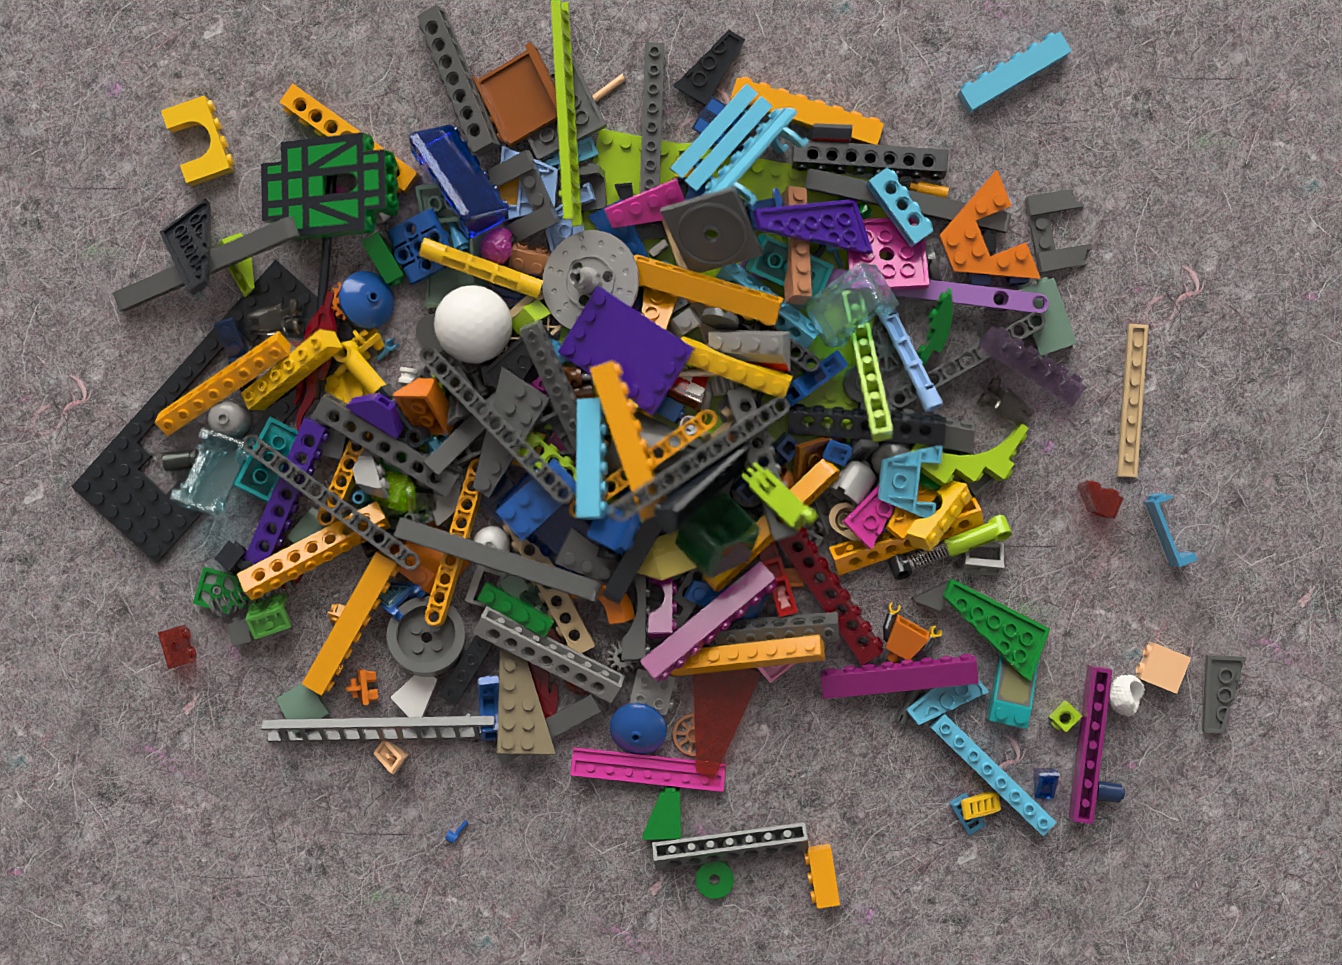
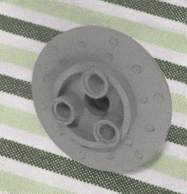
M588 230L567 237L553 250L544 269L542 288L548 309L562 325L572 329L586 306L585 299L587 297L590 299L597 286L602 287L632 307L638 293L639 272L632 252L620 239L606 232ZM612 273L613 278L608 282V276Z

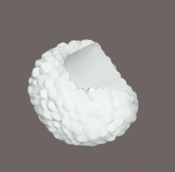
M1121 675L1111 682L1109 694L1111 708L1120 715L1127 717L1134 715L1139 708V701L1145 690L1141 680L1132 675Z

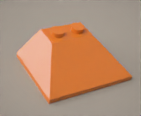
M434 524L433 526H431L432 528L445 531L438 525ZM405 540L401 541L400 543L420 557L421 563L419 568L413 571L398 564L400 567L399 572L413 583L418 584L422 590L431 594L443 553ZM392 546L390 548L391 554L397 555L400 552V546ZM414 556L406 559L408 567L415 565L416 558ZM452 556L448 559L449 566L456 563V557ZM463 560L458 578L470 564L469 561ZM450 575L443 577L442 582L444 585L450 582ZM439 594L437 598L443 599L445 595Z

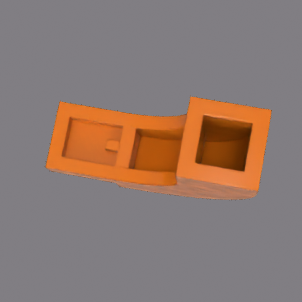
M602 583L598 600L606 609L609 624L622 623L634 619V610L627 594H624L619 605L602 596L607 584ZM570 594V598H571V599H573V598H579V597H577V596H574V595H571V594Z

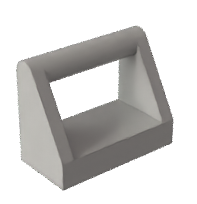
M993 541L980 546L982 548L998 549L997 560L970 558V551L963 553L962 573L1001 576L1004 569V542Z
M478 564L465 601L486 608L488 605L476 599L485 571L499 575L496 584L499 588L501 585L500 581L507 577L508 574Z

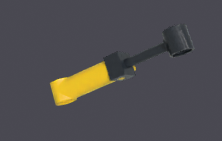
M353 341L341 342L342 349L333 355L338 362H342L334 372L335 376L339 377L348 369L369 395L380 393L392 401L396 390L391 384H386L359 353L357 344ZM397 407L402 425L408 430L405 434L407 445L417 448L428 443L431 438L429 429L426 426H414Z

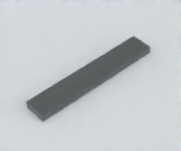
M593 694L545 719L551 738L601 712V708ZM497 746L493 748L502 765L522 755L497 754Z

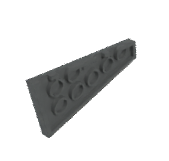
M502 367L492 408L526 441L551 399ZM495 421L493 429L500 428L501 421ZM488 429L473 487L487 497H491L515 457ZM513 434L508 435L506 438V443L509 444L514 441Z

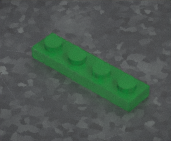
M490 582L485 584L477 599L544 638L555 619Z

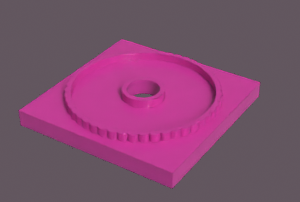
M890 218L862 219L873 252L869 255L847 250L850 292L929 288L925 238L910 247ZM908 219L911 226H916L915 219ZM884 251L892 253L893 259L885 261L879 255Z

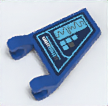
M388 582L391 585L385 594L382 593L379 597L381 600L380 605L399 621L404 615L397 607L412 592L420 599L426 594L418 584Z

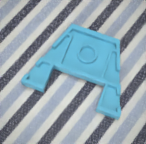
M934 445L882 459L878 498L924 518L934 515L936 509L934 502L917 501L921 462L941 463L943 446Z

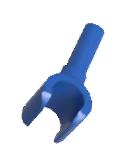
M465 820L456 829L455 833L449 830L445 840L450 843L455 842L468 822Z

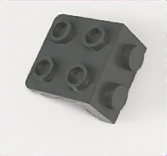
M594 163L587 164L586 167H580V190L584 184L589 182L592 184L596 198L592 202L581 205V211L601 210L607 207L605 171Z

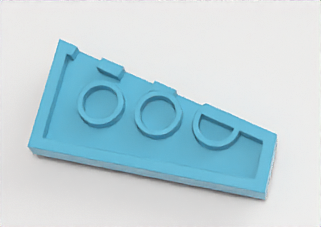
M980 680L979 684L931 688L905 710L913 721L920 725L989 691Z

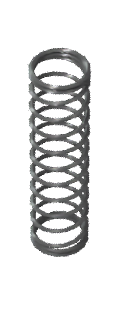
M290 580L285 583V591L280 586L278 588V594L274 590H271V596L265 593L263 594L264 598L259 599L261 601H264L265 595L268 598H272L273 593L275 595H279L280 590L286 593L287 586L291 590L295 589L294 581ZM237 589L242 602V608L237 605L232 592H230V595L234 602V611L229 607L224 594L223 599L227 605V614L222 610L217 597L215 600H209V606L213 616L218 619L221 618L222 613L228 615L229 610L235 613L236 606L242 610L244 604L250 607L251 601L257 604L258 598H256V602L249 598V605H247L242 598L240 590Z

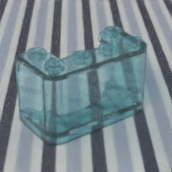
M861 263L809 299L803 305V308L824 345L842 348L849 343L850 335L856 332L855 329L869 323L871 317L875 314H884L885 316L891 314L895 310L894 308L899 305V302L877 265Z

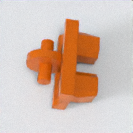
M357 669L358 685L356 678L350 679L351 686H347L346 691H352V698H357V690H359L360 704L368 705L369 702L378 699L377 689H367V683L376 682V672Z

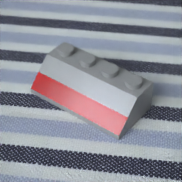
M716 329L708 332L709 347L726 356L764 368L790 371V332Z

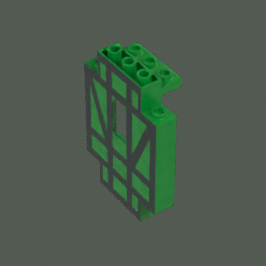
M364 132L281 142V161L261 164L262 221L271 224L286 217H293L300 236L291 241L375 233L376 218L374 213L397 216L399 208L396 175L398 164L394 153L386 149L373 150V137ZM351 173L356 176L357 186L353 191L325 195L324 176Z

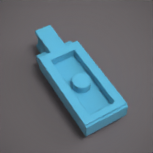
M592 136L577 142L579 163L599 156ZM560 152L554 154V158L545 161V164L554 168L558 167V170H561Z

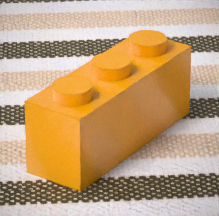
M830 844L808 847V853H805L804 856L806 865H810L811 872H808L807 875L809 884H813L814 891L810 892L812 903H816L817 909L840 905Z

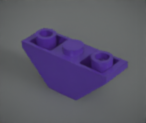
M380 393L354 397L346 405V408L354 415L364 418L370 425L378 427L395 439L403 431L396 403Z

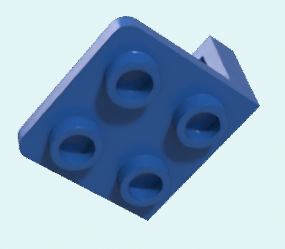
M615 508V515L620 518L622 511ZM636 512L626 520L619 522L611 521L607 514H605V519H593L587 532V537L621 554L627 549L630 550L634 543L633 535L639 531L642 525L640 514Z

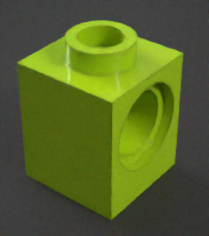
M1064 700L1048 717L1052 720L1050 724L1057 731L1063 730L1067 733L1082 715L1069 702ZM1063 713H1067L1068 719L1062 723L1060 716Z

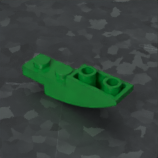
M947 288L945 293L941 292L937 300L938 306L936 309L932 308L928 315V319H930L929 327L931 328L926 334L925 338L927 340L925 344H921L916 352L919 359L923 362L922 365L926 364L933 350L941 353L948 338L953 315V298L950 288Z

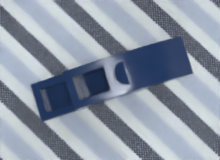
M233 317L214 323V327L229 359V365L249 352L241 331L239 332ZM258 376L239 388L240 391L243 392L258 380Z

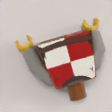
M685 365L683 369H700V368L695 367V366H692V368H691V367ZM708 376L678 377L666 395L693 409L698 410L700 407L701 410L696 413V416L705 410H709L713 397L711 384L707 382ZM704 414L705 418L703 422L707 420V414Z

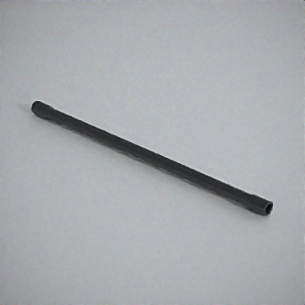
M337 175L327 176L326 195L336 194ZM332 237L322 238L316 313L321 305L324 306L328 291ZM319 374L317 378V393L315 400H320L321 380L319 379Z

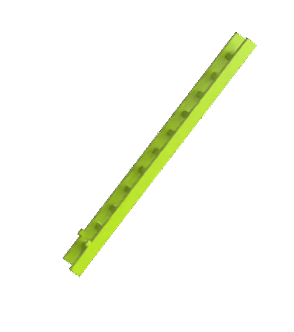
M551 0L562 191H559V196L562 197L563 219H572V226L576 227L582 226L569 2L561 3V0Z

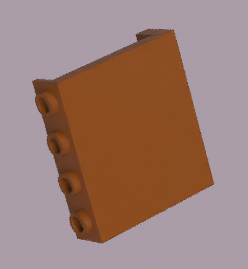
M532 42L525 45L527 49L525 52L478 79L475 75L472 76L478 92L483 98L482 101L486 111L489 110L491 114L489 116L490 121L499 131L497 133L498 138L502 143L505 142L510 147L558 120L556 84L538 48Z

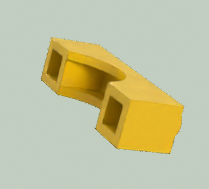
M951 480L949 484L942 485L937 492L942 503L940 510L928 518L916 519L906 532L911 546L929 552L932 551L972 498L967 484Z

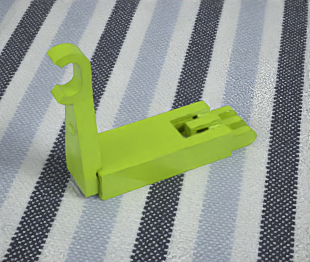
M756 462L752 464L753 468L757 470L756 472L750 467L746 470L751 475L750 478L745 473L741 475L749 484V489L791 529L794 527L798 531L806 522L811 524L817 517L810 508L806 507L768 469L764 471Z

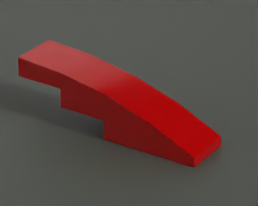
M772 541L759 553L760 561L776 578L778 583L771 594L780 618L796 613L798 610L781 556H779L776 543Z

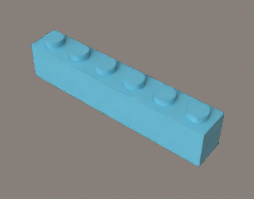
M1060 31L1056 34L1051 32L1043 38V42L1039 44L1034 42L1026 48V52L1022 54L1017 52L1010 57L1011 60L1009 62H1001L994 66V71L989 74L986 71L977 77V81L973 83L969 81L962 85L958 97L969 114L1067 57L1072 50Z
M600 398L577 399L576 517L581 520L605 519L608 509L607 502H605V494L608 491L607 482H605V474L608 472V466L605 462V455L608 453L605 435L608 434V426L605 423L606 415Z

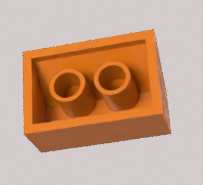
M418 378L393 394L401 410L414 426H426L431 435H450L455 424L447 425L449 401L435 378Z

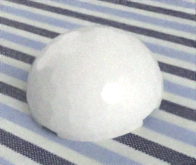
M463 286L446 295L438 305L434 319V329L440 345L449 355L463 362L481 363L493 359L503 351L511 337L512 320L508 306L498 294L482 286Z

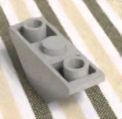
M364 448L352 468L356 483L365 493L387 499L390 497L388 492L390 486L384 478L386 473L379 462L382 459L378 455L374 456L366 451L367 448Z
M435 475V480L440 481V476L437 477ZM456 482L447 497L434 493V502H436V510H433L436 521L435 525L444 524L455 514L462 487L458 482Z

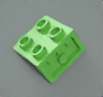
M286 593L273 594L272 598H266L264 601L258 599L257 604L251 603L246 616V622L254 640L291 628L292 623L285 610Z

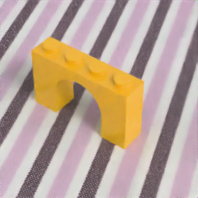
M205 96L161 110L166 127L172 133L191 126L206 127L210 134L211 142L208 151L202 157L180 165L185 181L190 186H195L234 172L233 165H235L232 155L228 154L226 147H229L226 137L221 134V122L219 118L215 117V105L212 100Z

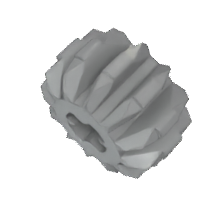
M715 376L710 379L711 390L715 396L725 395L728 391L743 387L741 383L722 376Z
M619 640V647L614 643L611 645L615 651L608 650L607 653L613 655V657L607 658V661H614L611 665L612 669L618 665L617 672H620L621 668L624 667V671L627 673L628 665L632 669L635 668V665L631 661L620 660L621 657L618 656V653L622 654V641Z

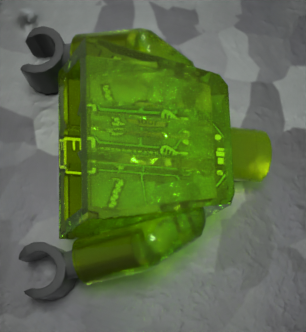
M390 470L386 471L384 478L390 486L388 489L390 497L385 499L370 495L373 501L368 505L377 501L382 510L383 506L404 513L407 510L408 513L404 518L418 523L420 517L417 513H414V510H416L415 483L410 479V476H406L400 471L399 473Z

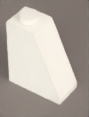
M414 675L390 698L408 717H424L440 677L438 675L432 677Z

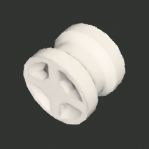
M400 367L401 377L398 378V382L410 384L416 375L419 374V370Z

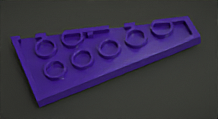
M855 199L755 209L752 212L758 231L869 255L873 252Z

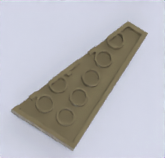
M500 647L497 754L555 755L556 753L527 660Z

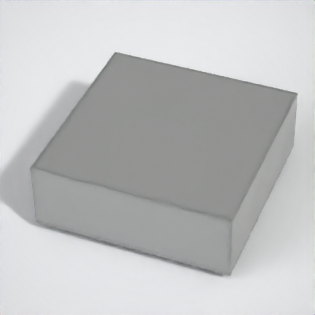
M663 239L649 250V254L655 259L668 249V244Z

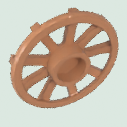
M686 714L674 726L673 741L676 747L686 755H703L711 749L715 742L716 732L714 725L708 717L702 714ZM691 717L692 726L689 727L683 720ZM694 717L703 719L697 727L695 726ZM707 721L711 728L701 730V727ZM680 723L687 729L686 732L677 731ZM712 732V740H709L703 737L702 735L704 733ZM676 735H685L686 738L678 743ZM700 740L709 743L705 750H703L699 742ZM687 741H690L688 752L680 747ZM694 743L697 744L700 752L691 753Z

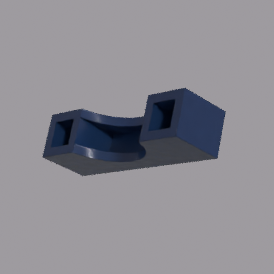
M785 432L772 444L775 451L773 459L779 466L792 460L795 456V447L798 444ZM760 459L758 461V464L761 467H767L769 465L766 459ZM746 471L745 474L750 478L751 475ZM742 477L731 487L748 504L757 496L749 489V484Z

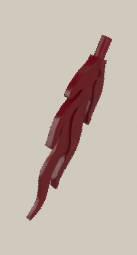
M327 291L324 306H320L318 312L308 323L303 342L318 330L334 331L337 336L334 308H331L334 292ZM332 357L297 384L296 397L293 401L295 405H298L303 399L305 381L307 380L306 394L296 417L297 431L300 429L305 414L316 399L318 374L320 380H325Z
M527 661L544 717L548 718L557 713L558 685L556 682H553L550 693V672Z

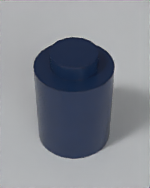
M1098 781L1096 800L1120 803L1124 799L1125 789L1122 788L1121 784Z

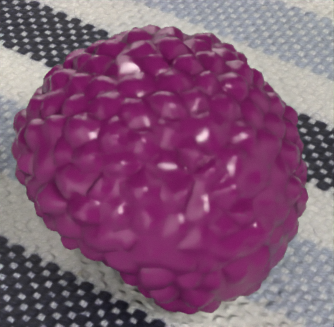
M497 227L483 237L480 245L483 259L503 266L511 257L512 233L509 229Z

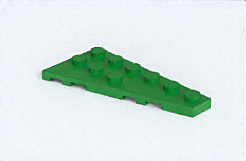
M949 579L942 598L1027 682H1030L1050 628L953 579Z

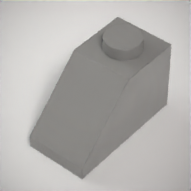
M692 307L669 322L667 331L681 339L704 323L701 321V317L696 309Z

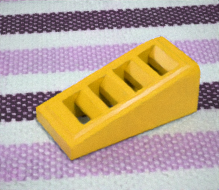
M987 791L961 800L965 820L1001 810L998 792Z

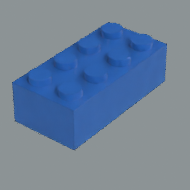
M553 459L548 465L576 494L577 482L556 459ZM554 476L547 478L546 483L548 486L555 483ZM533 477L496 512L522 541H525L564 504L557 501ZM563 490L560 493L562 500L567 499L569 496L568 490Z

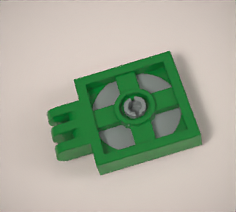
M205 566L203 567L193 604L210 609L209 600H215L217 597L222 610L227 613V605L223 599V594L226 596L228 605L232 610L234 602L230 592L233 593L237 605L241 608L242 603L237 589L240 590L244 601H249V598L243 595L244 590L243 587H240L241 582L237 575Z

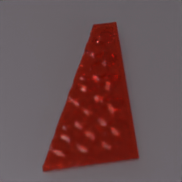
M749 668L693 674L696 772L714 780L762 675L761 673Z

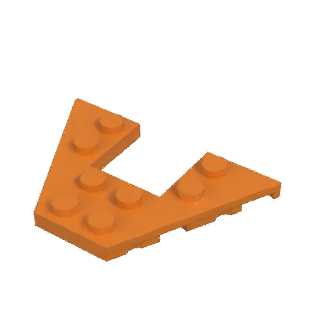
M998 170L990 176L939 235L940 241L953 272L1040 279L1027 242L990 256L977 225V220L1012 206Z

